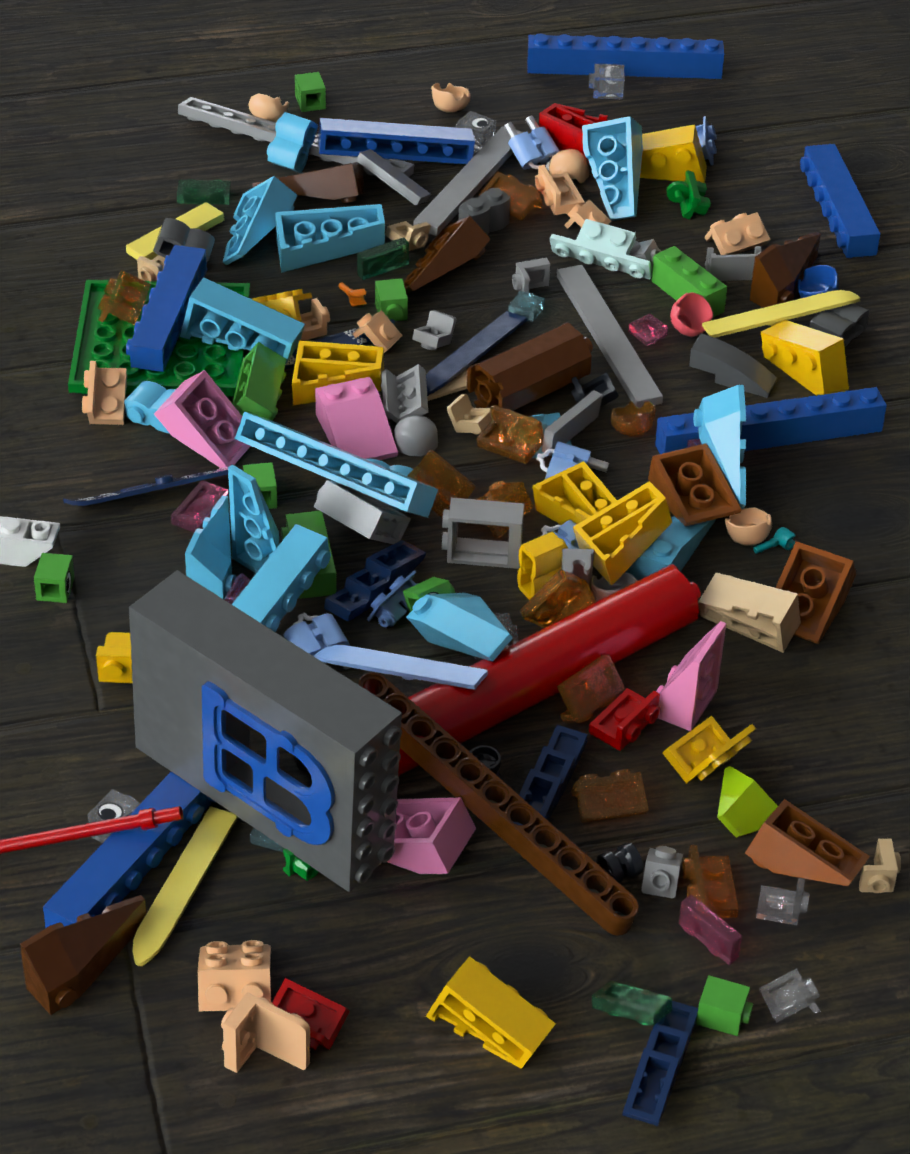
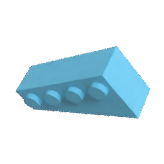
M382 204L275 212L276 239L281 273L385 246V220Z
M203 277L189 298L180 337L190 339L191 336L202 338L203 343L211 345L214 342L226 344L228 349L239 351L240 349L251 351L260 342L286 358L287 364L298 347L305 324Z

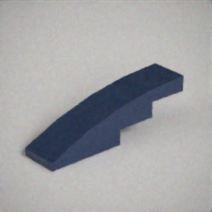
M401 540L369 556L366 559L364 569L346 578L344 589L326 598L324 609L349 622L371 608L372 602L382 592L385 595L391 592L389 588L394 581L401 575L406 578L425 558L426 552Z
M560 725L556 726L548 746L543 747L535 768L530 769L519 794L547 820L550 819L588 742L587 734ZM513 822V823H515V824H517V825H522V824L519 823V822Z
M664 998L657 1022L654 1023L647 1046L643 1050L623 1109V1116L659 1126L697 1021L698 1008Z

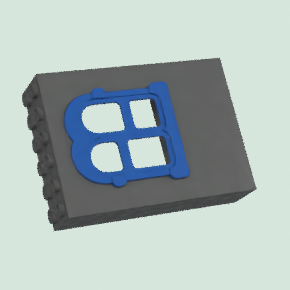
M178 570L129 606L135 743L137 749L283 848L294 853L296 857L348 892L353 890L359 883H365L376 867L391 859L395 852L394 839L397 827L395 822L396 808L398 806L397 788L399 784V761L401 758L402 712ZM250 727L265 737L266 759L250 749ZM279 747L296 756L306 766L312 779L311 787L305 786L279 768Z

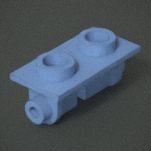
M704 116L703 124L697 125L696 130L705 160L709 159L710 164L713 165V154L717 153L714 140L717 137L714 126L709 125L706 116Z
M415 570L406 578L402 575L398 577L390 586L391 592L385 595L382 592L372 602L370 606L373 608V611L367 618L368 621L376 616L379 624L387 628L388 626H394L406 614L407 611L400 603L408 609L403 591L419 584L412 580L416 574Z

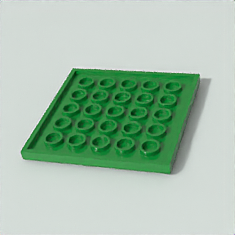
M86 280L68 390L69 393L88 394V388L84 387V371L89 370L90 361H96L98 368L127 369L126 394H131L143 381L155 382L166 389H177L185 380L205 370L226 397H230L235 394L245 349L234 351L228 349L226 344L214 342L211 345L203 343L202 338L191 336L190 339L179 335L164 372L132 368L130 355L126 354V344L128 339H132L134 335L135 323L141 320L143 305L148 304L150 290L155 288L157 281ZM217 283L250 298V283Z

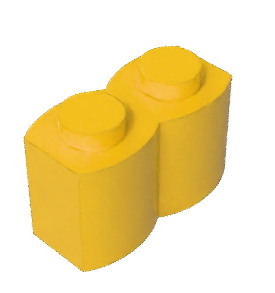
M553 531L526 542L519 548L520 568L517 574L518 587L531 602L560 589L562 549H568L565 541L558 538Z

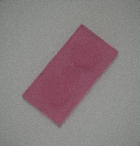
M202 480L171 514V524L191 532H195L197 528L202 529L203 520L205 517L210 518L212 508L222 495L228 496V489Z
M693 895L684 899L681 902L679 924L684 931L696 937L714 956H719L728 965L739 958L742 935Z

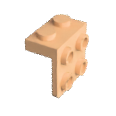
M249 940L243 942L242 945H228V943L223 941L209 942L206 946L200 947L198 962L199 1012L234 1009L247 992L271 1002V946L263 944L262 941Z
M247 992L234 1009L230 1008L224 1015L221 1028H223L224 1041L222 1050H224V1066L237 1073L256 1047L302 1070H305L310 1064V1026L298 1014H290L274 1006L269 1000L258 998Z

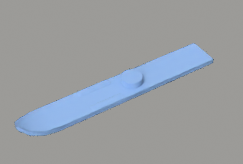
M348 645L325 647L314 655L315 658L324 663L401 676L405 680L418 679L473 690L488 675V670Z

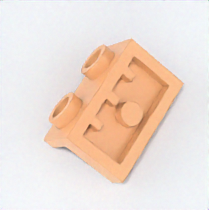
M90 361L89 370L84 371V387L88 388V396H83L82 412L87 413L89 424L124 425L127 369L98 368L96 361Z

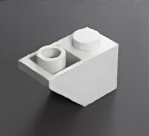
M0 516V564L28 566L41 557L42 553H46L53 548L60 530V523Z

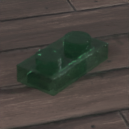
M219 179L179 180L177 203L203 204L207 202L209 204L229 205L231 181Z
M404 237L357 253V275L362 280L409 265V242Z
M609 981L592 995V1008L607 1012L611 1016H621L635 1020L642 1025L654 1026L672 1011V997Z

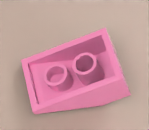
M205 370L185 380L154 413L174 438L219 468L228 467L232 464L235 465L251 447L235 439L243 416Z
M370 377L315 388L316 416L332 446L364 459L383 460L398 456V450L380 395Z
M720 621L684 656L678 666L674 665L671 668L666 685H660L656 691L660 693L659 707L661 710L658 719L688 731L693 729L718 689L726 630L725 622Z
M461 797L397 799L395 852L388 863L418 874H448L476 830Z

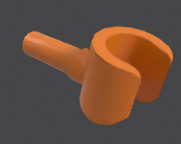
M343 282L339 283L338 287L349 296V302L352 307L367 304L364 299V295H366L364 288L353 290Z

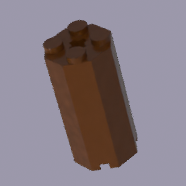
M566 322L468 368L469 393L475 392L477 399L473 401L476 408H494L497 416L501 417L572 383L571 379L575 376L579 380L591 374V352L593 351V345L589 338L583 337L578 330Z

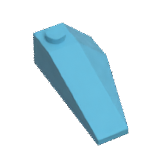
M631 116L583 125V151L591 165V172L601 191L600 195L610 220L615 221L636 217L643 153L642 126Z
M275 176L243 193L234 212L233 218L237 223L230 229L233 237L226 246L223 258L225 265L243 257L276 226L275 212L294 210L293 204L297 194Z
M736 385L704 397L699 409L694 410L693 423L695 427H698L701 444L707 443L741 509H744L746 506L745 466H740V463L744 459L746 439H740L742 422H746L744 385Z
M232 464L228 467L232 559L257 573L279 546V531L256 479Z
M222 495L212 508L210 518L205 517L203 520V529L197 528L185 552L187 577L224 600L228 592L232 593L234 591L236 575L232 574L229 501L228 496Z
M673 516L671 518V525L628 568L626 573H630L637 580H640L670 564H674L681 572L716 519L684 526Z
M468 593L426 594L415 602L413 610L406 617L429 643L492 662L513 639L483 599Z

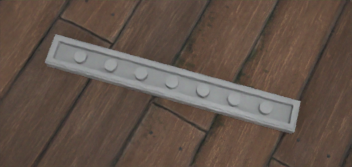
M504 126L497 131L415 218L413 226L427 222L431 225L429 234L437 236L457 215L460 205L471 199L513 154L508 144L511 138Z
M583 265L557 269V279L634 407L639 409L662 404L663 395Z

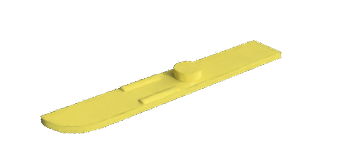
M829 291L703 322L702 327L709 336L716 338L765 325L773 326L783 320H790L860 302V297L851 291Z
M209 807L137 929L133 939L132 950L137 966H144L151 961L167 942L238 819L235 814L215 807Z

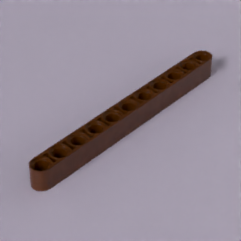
M375 672L362 675L359 679V686L402 712L400 748L452 795L461 797L464 805L604 930L616 936L624 935L630 930L637 915L639 905L636 898L384 676ZM513 822H519V823H521L522 825H517V824H515V823H513ZM538 844H544V845H546L548 848L541 847V846L538 845ZM564 866H568V867L572 868L573 870H568V869L564 868ZM589 888L595 889L599 893L592 892ZM615 911H619L625 916L618 915Z

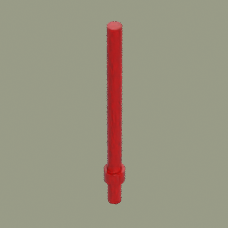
M181 806L161 810L148 808L139 810V814L2 839L0 840V854L140 827L142 830L154 829L158 827V824L183 820V810Z

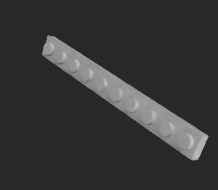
M193 97L178 104V114L186 116L189 120L203 121L215 128L223 127L231 130L234 134H246L252 136L257 141L272 142L276 137V122ZM318 135L315 136L313 144L309 149V154L318 156L323 161H334L342 165L357 162V157L319 154ZM385 159L408 177L414 172V164L398 159ZM364 167V171L367 174L374 175Z

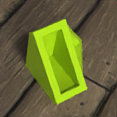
M731 766L726 767L717 818L736 838L759 831L763 823L778 807L777 804L755 780Z

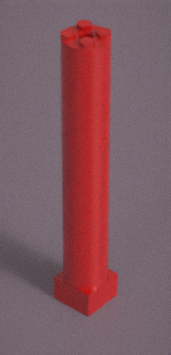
M670 564L504 648L493 662L482 659L469 667L488 670V675L475 690L435 683L408 698L462 744L698 620L699 614L697 599L701 597L700 589L696 583L689 582L674 564ZM400 748L401 758L398 776L419 766Z

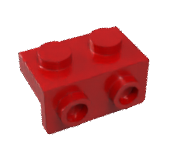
M626 688L589 724V733L621 751L629 742L633 743L636 741L641 730L646 725L653 724L656 721L661 710L659 707L660 693L653 691L644 698Z
M287 978L284 979L272 1002L274 1006L290 1014H298L309 1024L310 1048L316 1050L318 1045L330 1050L350 1012L346 1007Z

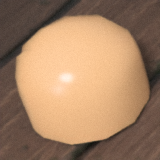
M435 83L431 87L435 106L446 113H454L464 109L471 100L469 90L461 86H453L451 83H448L445 89H441L440 84Z
M256 94L251 97L248 105L253 116L277 122L283 113L287 111L289 102L286 101L282 105L280 97L272 98L268 95Z
M576 149L559 151L551 158L549 165L550 175L568 173L571 180L576 179L579 183H583L590 174L586 157Z
M755 507L741 509V513L730 515L729 519H725L728 534L734 542L744 546H754L761 543L767 538L772 528L771 515Z

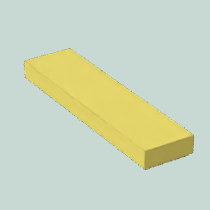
M205 202L177 217L176 220L185 223L189 228L206 231L223 222L224 213ZM161 227L127 244L126 253L136 260L140 256L150 260L158 256L153 249Z

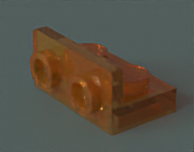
M498 171L479 194L481 195L491 188L501 189L511 196L510 215L521 221L533 206L539 209L543 206L540 192L537 188L530 184L526 186L520 183L513 175L508 174L506 176Z
M120 270L116 279L111 277L106 285L104 292L108 295L104 294L97 309L101 310L98 321L103 323L108 313L121 320L135 325L151 284Z
M429 450L422 461L408 474V477L438 489L431 509L442 518L444 509H450L451 497L468 499L476 488L471 481L433 450Z
M559 569L520 609V613L523 619L546 628L595 603L596 600L586 580Z
M610 655L600 656L557 686L568 709L560 716L563 721L575 720L576 723L584 722L593 717L595 709L611 704L616 699L615 696L625 689Z
M622 769L612 772L611 776L600 778L598 774H588L579 777V781H576L572 787V794L577 797L582 823L646 814L649 811L641 772L631 773L629 769Z
M690 845L688 858H683L682 869L684 879L690 880V885H687L688 905H694L696 919L737 918L739 908L729 856L699 857L697 845Z

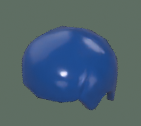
M816 265L807 268L804 271L803 280H798V292L801 298L839 290L838 273L835 268L829 265Z

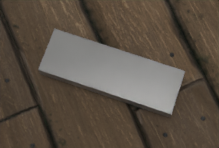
M369 149L359 153L356 158L359 164L411 203L419 205L427 202L431 193L376 152Z
M594 390L549 425L544 432L542 452L544 453L548 449H555L557 441L567 443L598 418L602 394Z

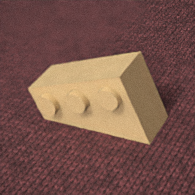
M715 573L698 601L701 617L716 624L720 621L725 622L726 628L784 653L801 623L797 593L735 578L730 575Z

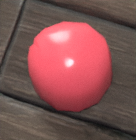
M691 292L685 293L673 304L670 318L677 331L682 335L692 338L705 331L702 323L713 318V311L702 295Z

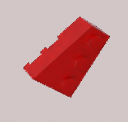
M554 103L539 113V127H546L558 149H576L585 156L582 126L608 121V115L600 114L599 118L585 115V110Z

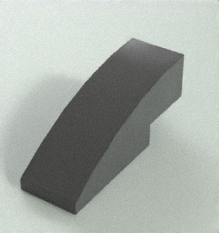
M700 333L691 348L689 367L715 374V383L727 387L744 385V392L768 398L777 382V377L757 360L717 338Z

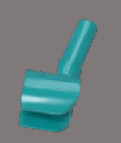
M781 527L776 531L774 538L753 547V550L757 554L777 545L790 550L795 545V541L792 538L796 535L789 529Z

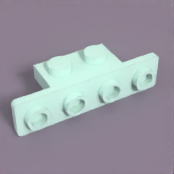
M585 219L576 240L551 234V249L558 256L579 259L585 264L593 263L603 266L610 271L628 273L632 277L639 279L645 278L650 280L652 277L650 261L629 255L636 240L635 232Z

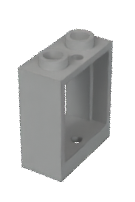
M326 480L325 484L319 489L314 508L368 539L389 544H395L401 540L411 519L371 496L330 480Z
M451 497L450 509H444L442 528H448V532H443L442 550H447V563L519 569L518 555L519 548L522 545L524 504ZM458 522L508 526L509 542L458 537Z

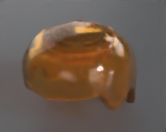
M630 401L624 408H614L611 411L612 426L616 431L628 436L645 434L653 426L656 406L646 401L641 408H638L634 405L633 401Z

